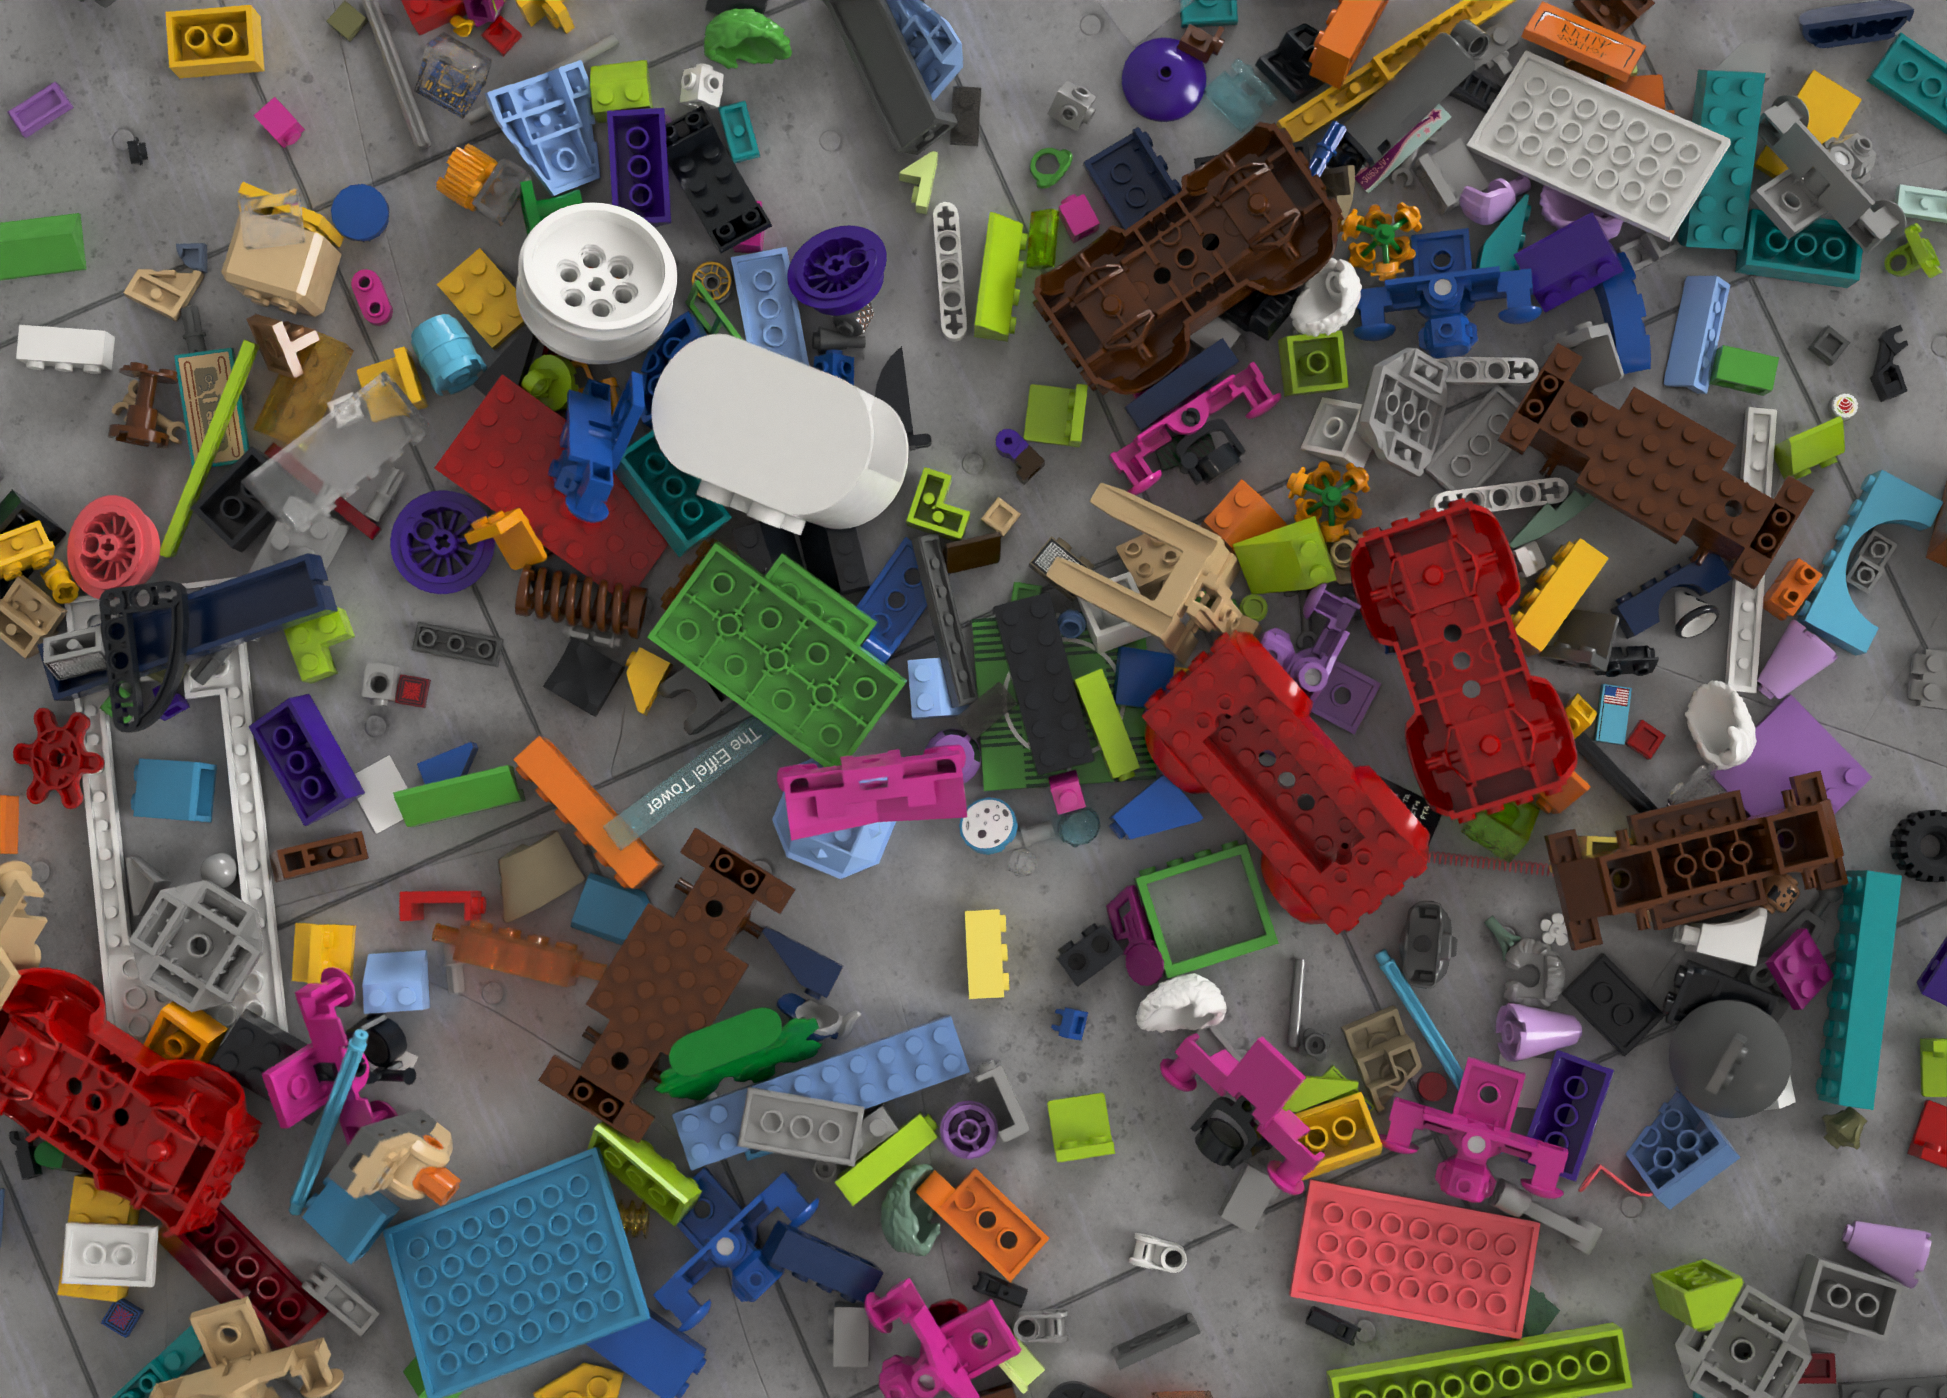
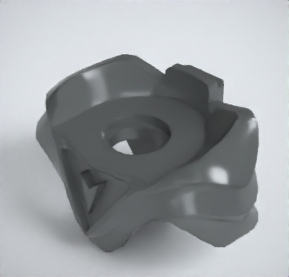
M1419 901L1414 904L1407 913V920L1400 935L1399 952L1403 962V975L1412 986L1417 988H1434L1436 983L1447 973L1451 957L1456 956L1457 939L1452 937L1451 920L1438 902ZM1422 935L1427 936L1431 941V948L1424 953L1418 952L1414 947L1415 939Z

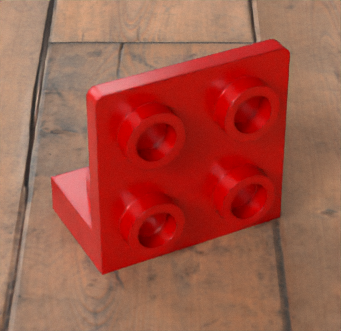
M1926 1100L1907 1154L1947 1169V1107L1931 1100Z

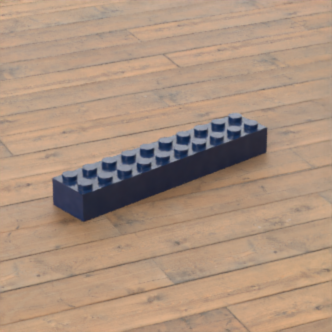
M307 553L187 594L189 637L185 662L337 612L338 609L331 586H326L323 583L329 580L322 557ZM171 609L133 614L141 678L167 668L171 644L172 616ZM120 623L116 624L112 629L115 639L119 640L125 634V628ZM43 643L37 645L54 701H72L109 688L107 670L58 680L44 664ZM123 652L117 655L116 665L118 668L124 669L127 666L128 656Z

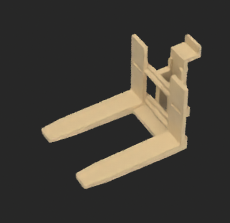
M1104 483L1099 484L1090 499L1094 506L1112 518L1183 552L1155 600H1150L1080 564L1060 557L1055 558L1046 574L1050 580L1069 593L1153 635L1183 665H1185L1198 643V639L1193 635L1197 632L1198 628L1208 633L1211 630H1217L1221 634L1226 631L1229 635L1234 630L1238 632H1251L1257 639L1262 630L1261 625L1257 621L1243 615L1230 599L1233 593L1229 588L1241 570V566L1237 562L1236 556L1226 548L1225 542L1219 535L1125 490ZM1197 597L1202 598L1200 602L1195 601ZM1185 612L1190 616L1186 626L1180 621Z

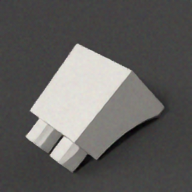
M1752 907L1720 922L1691 923L1690 926H1675L1672 942L1686 945L1685 951L1738 965L1756 966L1767 919V909Z

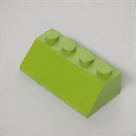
M995 212L989 213L974 324V337L1008 342L1009 334H1015L1017 317L1011 316L1012 306H1018L1020 289H1015L1016 278L1022 279L1024 261H1019L1020 250L1026 251L1028 234L1022 233V223Z
M601 1122L594 1128L587 1150L594 1147L600 1148L606 1170L676 1227L697 1204L701 1196L702 1190L699 1189L696 1181L681 1174L671 1160L663 1159L657 1154L654 1147L648 1141L641 1140L640 1143H637L605 1122Z
M1702 1259L1650 1274L1660 1309L1700 1332L1715 1328V1323L1724 1321L1744 1283L1741 1276L1708 1259Z

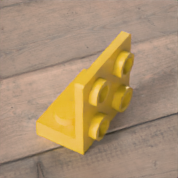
M404 346L393 350L394 358L357 369V375L372 422L375 424L428 407L412 353Z

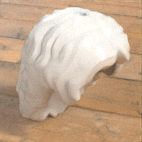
M1331 258L1319 273L1305 283L1304 290L1296 298L1290 313V317L1293 319L1292 325L1298 332L1307 336L1313 335L1314 337L1324 333L1329 336L1331 333L1338 331L1341 326L1348 324L1361 298L1360 291L1362 289L1360 278L1357 276L1356 270L1351 263L1346 260L1339 259L1337 261Z
M1712 680L1708 684H1702L1693 692L1691 701L1688 704L1689 709L1685 712L1688 729L1691 732L1693 741L1696 742L1700 756L1706 763L1717 770H1727L1741 765L1751 756L1757 742L1755 737L1756 728L1751 720V715L1748 713L1746 704L1743 702L1742 697L1738 695L1736 689H1733L1730 684L1717 680Z
M1195 973L1181 974L1173 977L1171 980L1168 979L1165 982L1159 983V988L1148 994L1140 1002L1141 1004L1136 1015L1137 1025L1140 1029L1148 1032L1157 1030L1163 1033L1166 1030L1175 1031L1177 1029L1197 1030L1204 1029L1207 1026L1218 1025L1224 1019L1226 1003L1224 996L1220 994V989L1213 982Z

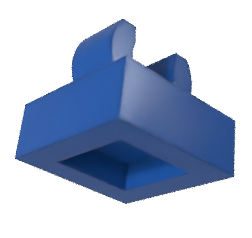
M1065 1007V1010L1056 1009L1055 1013L1063 1016L1061 1025L1052 1024L1051 1028L1059 1031L1058 1036L1082 1041L1089 1012Z

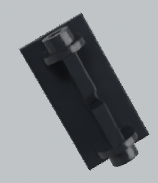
M1648 645L1627 646V656H1623L1622 647H1612L1606 672L1596 671L1595 675L1616 677L1621 674H1634L1636 676H1644L1653 673L1659 657H1655L1654 648H1649Z

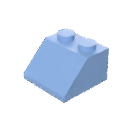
M940 658L907 660L913 720L970 715L969 704L952 708Z
M427 950L368 954L363 979L364 1014L414 1011L430 1008Z

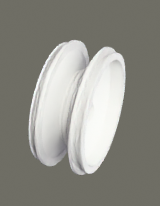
M581 203L567 206L551 213L539 222L528 234L522 245L516 283L518 308L525 324L535 337L550 350L567 359L587 364H611L625 361L653 345L667 327L671 317L673 298L677 286L676 263L669 246L661 234L648 221L634 212L604 203Z

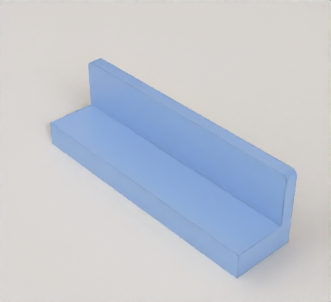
M1687 276L1685 279L1663 382L1668 387H1687L1697 394L1708 393L1730 284L1720 277Z

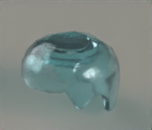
M1087 805L1085 808L1060 814L1057 819V832L1062 842H1066L1075 848L1095 839L1101 827L1097 812Z

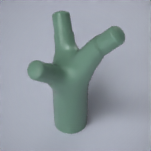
M1492 915L1484 923L1497 938L1502 950L1503 961H1506L1505 956L1509 951L1508 945L1513 946V941L1519 942L1522 938L1507 932Z

